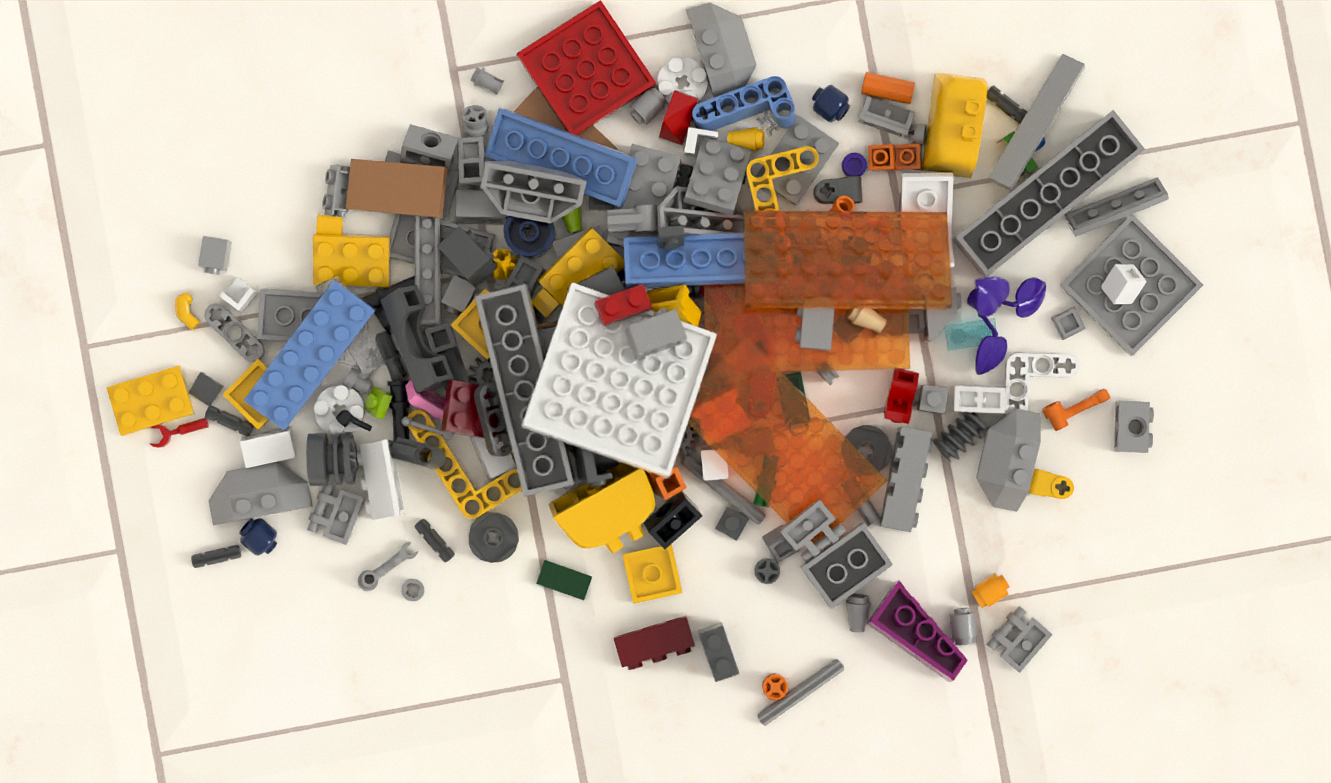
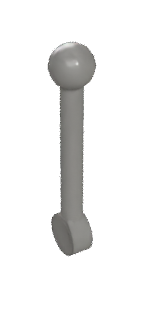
M406 416L402 419L404 426L411 425L440 434L447 440L453 437V433L444 432L441 429L412 421L410 417Z

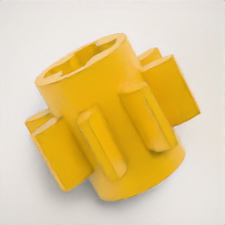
M497 249L492 253L495 258L491 261L498 267L493 271L494 279L505 280L510 277L515 268L517 256H511L510 250Z

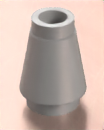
M852 594L846 601L851 632L865 631L871 605L868 595Z

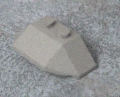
M710 2L687 9L688 19L713 98L746 86L757 64L742 17Z
M485 161L481 188L500 214L546 223H553L572 210L582 206L586 186L585 179L564 171L514 161Z
M674 187L657 207L658 228L683 225L685 235L750 233L749 214L744 210L742 211L737 204L733 216L685 203L684 198L688 187Z
M1015 408L987 429L976 479L993 507L1017 512L1027 496L1041 443L1040 413Z
M279 462L227 471L209 499L213 525L313 507L308 481Z

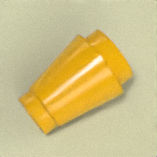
M758 127L728 131L727 143L757 152L758 149H764L765 132L764 129H758Z

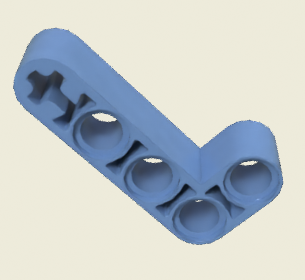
M778 76L768 77L701 102L693 108L692 112L695 127L714 131L770 110L775 124L780 128H789L796 121L793 100L785 81ZM774 88L781 89V92L778 94L769 93ZM749 97H756L758 99L754 103L746 102ZM726 106L734 107V109L730 112H724L722 110ZM782 110L790 111L787 116H780L778 113ZM706 115L708 119L703 120L702 116Z

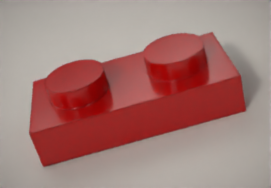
M643 284L595 300L594 302L603 327L652 309Z

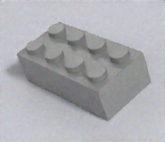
M632 144L629 155L638 158L624 205L622 207L616 206L615 209H633L634 206L657 205L658 207L674 188L681 156ZM635 231L610 232L607 243L624 248L623 237L657 236L658 231L648 233H636Z

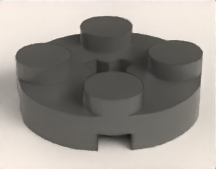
M862 425L853 428L844 437L841 444V455L844 464L852 472L868 476L880 472L888 465L892 455V446L888 437L880 428L872 425ZM865 443H869L870 448L873 449V454H868L867 458L862 457L863 453L859 451L860 446L864 447Z
M497 512L481 515L470 527V549L477 558L486 562L496 563L508 559L513 555L519 543L516 524L508 516ZM489 531L493 533L498 531L500 533L498 537L500 542L497 545L494 542L488 543Z

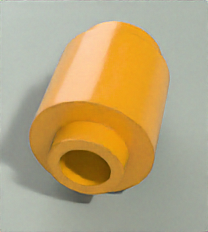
M994 573L975 585L976 589L971 591L981 608L985 606L990 607L1009 594L1007 589L1010 586L1003 575L997 577Z

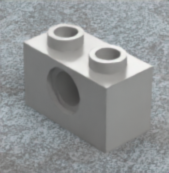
M410 124L402 144L400 162L447 167L448 176L456 156L459 138Z
M1116 401L1114 452L1148 453V448H1152L1153 434L1149 433V423H1153L1154 409L1150 407V402ZM1132 420H1136L1140 424V431L1137 434H1132L1129 431L1128 426Z

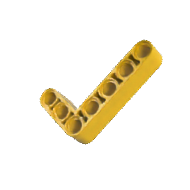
M802 146L752 159L746 168L761 232H776V237L781 238L783 241V247L777 250L778 262H786L789 265V271L786 274H779V280H786L792 275L793 261L772 178L814 168L818 163L819 156L817 150L811 146ZM806 150L811 151L815 156L814 161L808 165L803 164L800 160L801 153ZM777 158H788L790 161L789 168L785 171L779 170L775 165ZM754 163L764 165L765 173L762 176L756 177L752 174L751 166ZM762 187L768 188L771 192V198L767 201H761L757 197V191ZM767 212H772L777 216V222L772 226L766 225L763 221V215Z
M423 410L412 411L408 416L413 421L416 415L422 414L426 418L425 425L438 429L431 416ZM411 425L408 426L418 442L426 443L430 436H436L439 439L438 447L445 452L446 457L452 460L453 467L447 472L441 468L435 470L465 517L469 519L478 518L522 491L521 486L514 488L509 483L510 476L518 473L517 469L506 472L481 489L476 490L443 435L418 429ZM430 452V453L428 454V459H429V460H430L431 457H432V452ZM458 478L463 479L466 483V489L462 493H457L453 489V483ZM493 486L498 487L501 491V497L497 501H492L488 498V490ZM470 500L477 501L480 506L478 513L474 515L468 513L466 505Z

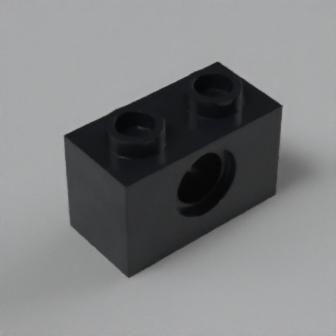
M681 491L644 522L648 533L666 549L703 516L695 503Z

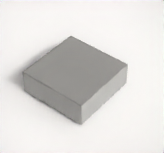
M1075 306L1051 318L1062 340L1086 329Z

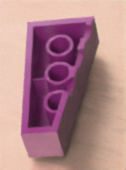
M899 580L894 582L866 624L946 681H954L968 659L950 638L942 632L931 616L929 617L918 601L904 588L905 586Z

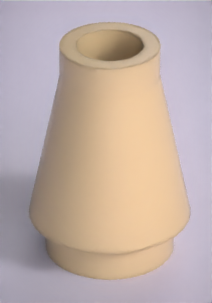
M856 300L847 314L851 324L868 328L878 333L882 331L887 321L864 301L859 302Z

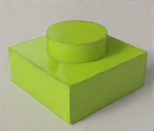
M373 386L371 393L366 399L365 410L376 418L384 419L392 395L382 388Z

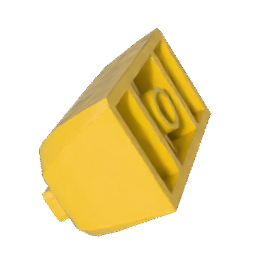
M946 73L934 75L922 170L953 172V176L972 177L980 149L987 97V81L984 78Z
M623 462L607 470V472L612 473V478L606 479V484L591 486V484L587 485L585 482L548 504L557 524L578 547L590 549L605 545L611 553H614L623 547L619 536L627 532L632 541H636L644 536L640 524L650 516L655 508L653 491L643 469Z

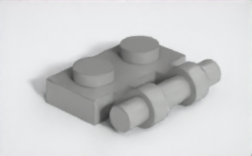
M324 485L322 491H319L316 497L318 502L314 512L310 513L308 519L310 523L307 530L317 533L321 524L326 526L323 533L324 537L347 545L365 497L344 489H340L338 496L334 497L331 495L334 485ZM328 503L334 505L329 519L323 517Z
M818 498L782 527L780 533L796 551L803 545L806 546L808 550L801 554V557L807 563L812 558L820 555L821 551L831 543L835 544L840 540L839 537L846 532V529L841 523L834 529L829 526L836 518ZM823 531L825 536L814 543L811 539Z
M1020 606L1014 613H1009L1006 617L1008 620L999 630L996 629L991 634L993 637L987 643L992 650H995L1000 643L1006 647L1000 654V657L1019 673L1053 635L1033 617L1027 624L1022 622L1021 619L1027 612ZM1016 626L1021 631L1011 642L1006 636Z

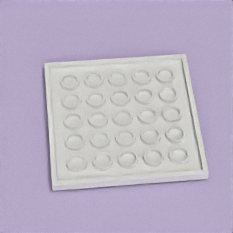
M571 283L522 427L669 478L717 334L681 321L687 336L683 344L635 360L625 330L630 325L629 322L638 317L648 319L654 317L653 314L655 312L650 310L603 327L594 302L609 295Z

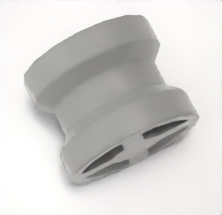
M472 105L463 110L464 132L470 137H480L486 134L489 126L487 112L484 107Z

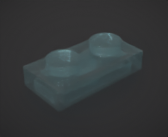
M995 318L988 319L996 329ZM983 320L946 325L944 328L948 351L978 347L984 337L992 336L991 330Z

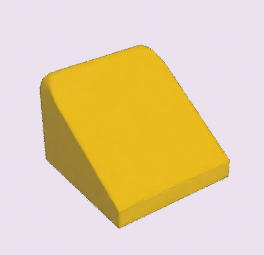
M318 215L316 234H343V217Z

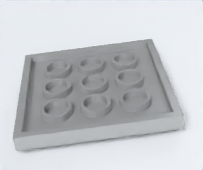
M1131 214L1060 286L1130 356H1133L1203 284ZM1115 264H1134L1147 281L1132 304H1113L1101 288Z

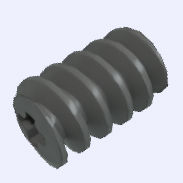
M962 412L965 420L957 417L955 419L957 427L949 424L947 427L950 434L942 431L940 433L942 441L937 438L933 439L935 447L948 461L951 462L950 457L957 460L960 458L958 450L964 453L967 452L965 443L974 446L972 437L975 436L981 439V429L987 432L988 426L975 412H972V414Z

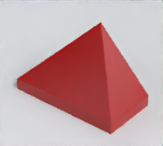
M674 90L663 119L659 138L683 146L693 116V108L698 101L697 97Z

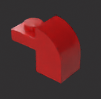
M894 368L883 413L885 419H889L894 423L909 424L913 400L918 387L919 373Z

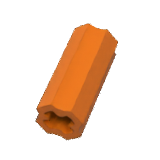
M866 72L861 94L910 104L915 82Z

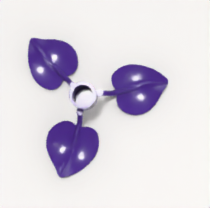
M984 277L975 280L976 288L968 295L967 303L970 307L977 310L978 317L983 319L992 332V336L984 337L978 346L975 361L977 375H982L997 367L1003 361L1007 352V340L1002 336L998 337L997 330L986 316L994 314L998 307H1001V304L1016 307V315L1018 317L1025 318L1031 316L1039 309L1044 300L1046 282L1035 277L1025 280L1016 291V301L1010 302L1006 300L1010 292V286L1005 279L1000 277Z

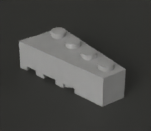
M902 426L897 428L880 527L911 532L912 527H917L919 513H915L917 503L922 501L923 488L920 487L922 478H926L928 463H926L927 453H930L932 448V432Z

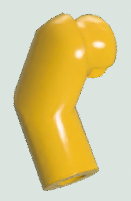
M183 292L175 299V313L177 318L193 331L200 324V321L190 313L189 305L193 301L192 296L187 292Z

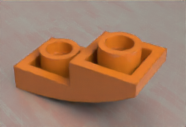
M921 144L868 146L869 171H902L903 168L922 170Z

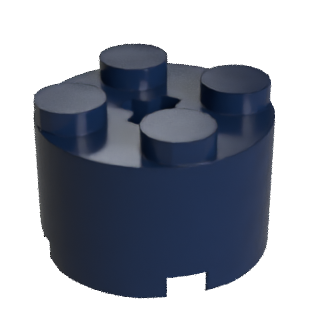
M514 216L507 217L503 230L504 238L509 248L516 255L524 256L527 259L539 258L546 254L553 246L552 243L555 241L556 235L553 223ZM532 226L536 235L530 236L527 239L523 231L524 229L529 230Z

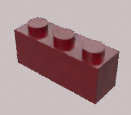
M686 615L613 638L622 668L627 666L628 670L642 667V662L652 659L653 663L667 659L666 654L676 652L677 656L691 652L690 647L695 646Z

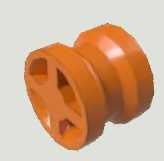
M774 673L765 677L762 688L768 698L779 700L786 695L788 684L783 676Z

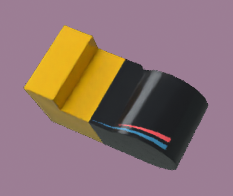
M545 288L532 300L537 324H542L561 306Z

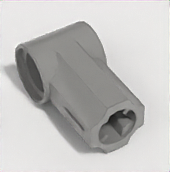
M657 205L634 206L633 209L607 210L608 232H657Z

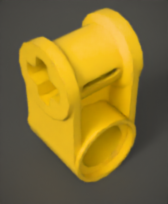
M1034 469L1028 493L1043 497L1049 496L1066 499L1073 494L1074 484L1065 476ZM1064 480V485L1068 486V490L1063 491L1062 495H1059V490L1055 489V485L1061 484V481Z

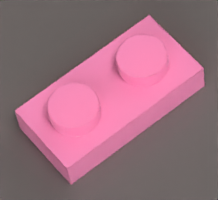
M411 379L405 385L410 404L415 408L420 407L427 411L435 419L443 420L445 398L432 390L417 393Z

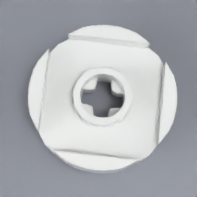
M672 58L664 64L658 74V89L668 104L674 90L697 97V103L702 100L707 90L706 72L697 61L691 58ZM682 76L687 77V82L690 83L689 86L679 89L678 83L675 80L677 78L681 79Z
M343 385L331 386L325 389L318 396L314 405L315 419L318 425L324 431L333 435L337 432L344 435L345 432L356 431L359 426L350 422L345 428L337 421L333 412L335 411L334 406L336 404L339 406L345 405V410H348L354 417L363 421L365 403L361 395L356 390L349 389Z

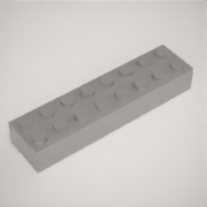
M1112 110L957 235L953 241L983 278L988 277L1144 151L1145 148L1115 111Z
M528 284L475 296L523 495L529 496L574 485L576 480L567 443L522 427L545 361V353Z

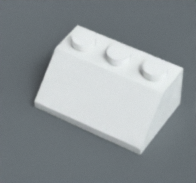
M392 440L360 445V451L357 452L359 466L363 465L365 474L361 476L363 491H368L369 500L365 501L368 516L372 515V520L405 515L396 460L392 458Z

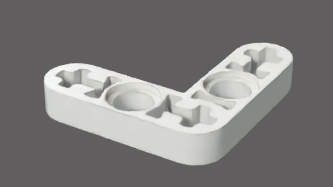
M1015 353L1010 355L1005 363V387H1010L1013 383L1017 382L1023 386L1024 391L1020 397H1014L1010 393L1007 396V404H1009V400H1023V405L1018 404V409L1028 411L1029 377H1072L1079 371L1080 364L1078 359L1069 354ZM1016 357L1019 358L1021 363H1024V367L1019 368V376L1024 375V380L1019 378L1010 380V375H1015V367H1011L1010 363L1014 362ZM1040 358H1044L1049 362V369L1044 373L1039 372L1035 366L1036 361ZM1053 358H1057V364L1065 363L1066 359H1069V362L1074 364V368L1070 369L1069 373H1066L1064 368H1056L1057 374L1053 373L1055 366ZM1014 404L1009 405V408L1005 411L1004 416L1009 414L1014 409Z

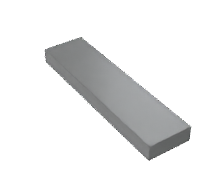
M1157 177L1065 214V219L1076 237L1169 200L1166 189Z

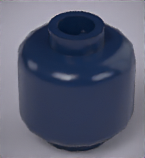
M828 85L824 89L819 87L812 97V100L815 101L813 111L830 123L836 120L838 122L841 121L850 108L848 96L833 85Z
M251 518L239 531L241 535L240 543L256 556L264 552L269 554L277 545L275 541L277 531L262 518L255 520Z

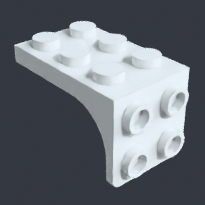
M952 172L901 174L900 252L903 266L909 270L919 271L923 268L946 270L954 267L955 260L952 249Z

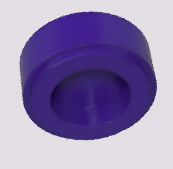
M850 153L844 157L841 168L847 177H861L867 169V162L863 155Z

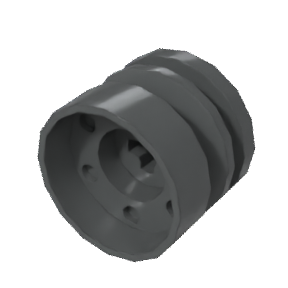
M339 432L334 434L333 444H329L326 433L308 434L306 464L310 486L328 485L330 474H334L337 485H342L343 473H345L347 485L355 484L356 472L358 470V450L353 432H345L343 444Z

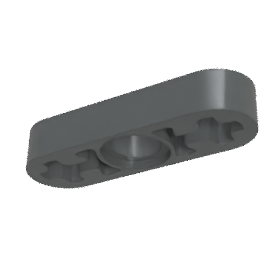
M493 384L480 385L474 392V400L487 450L494 457L507 456L511 453L512 446L498 389ZM490 392L491 397L484 400L483 395ZM494 406L495 408L486 410V407ZM492 413L498 417V425L495 428L491 427L488 422L489 416ZM499 431H501V434H496V435H493V434H492V432H499ZM502 441L503 446L497 449L496 444Z

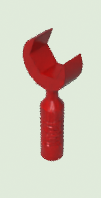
M207 418L179 425L177 429L170 431L165 426L155 425L151 428L160 429L163 438L159 444H149L157 448L165 447L169 444L171 435H184L208 428Z

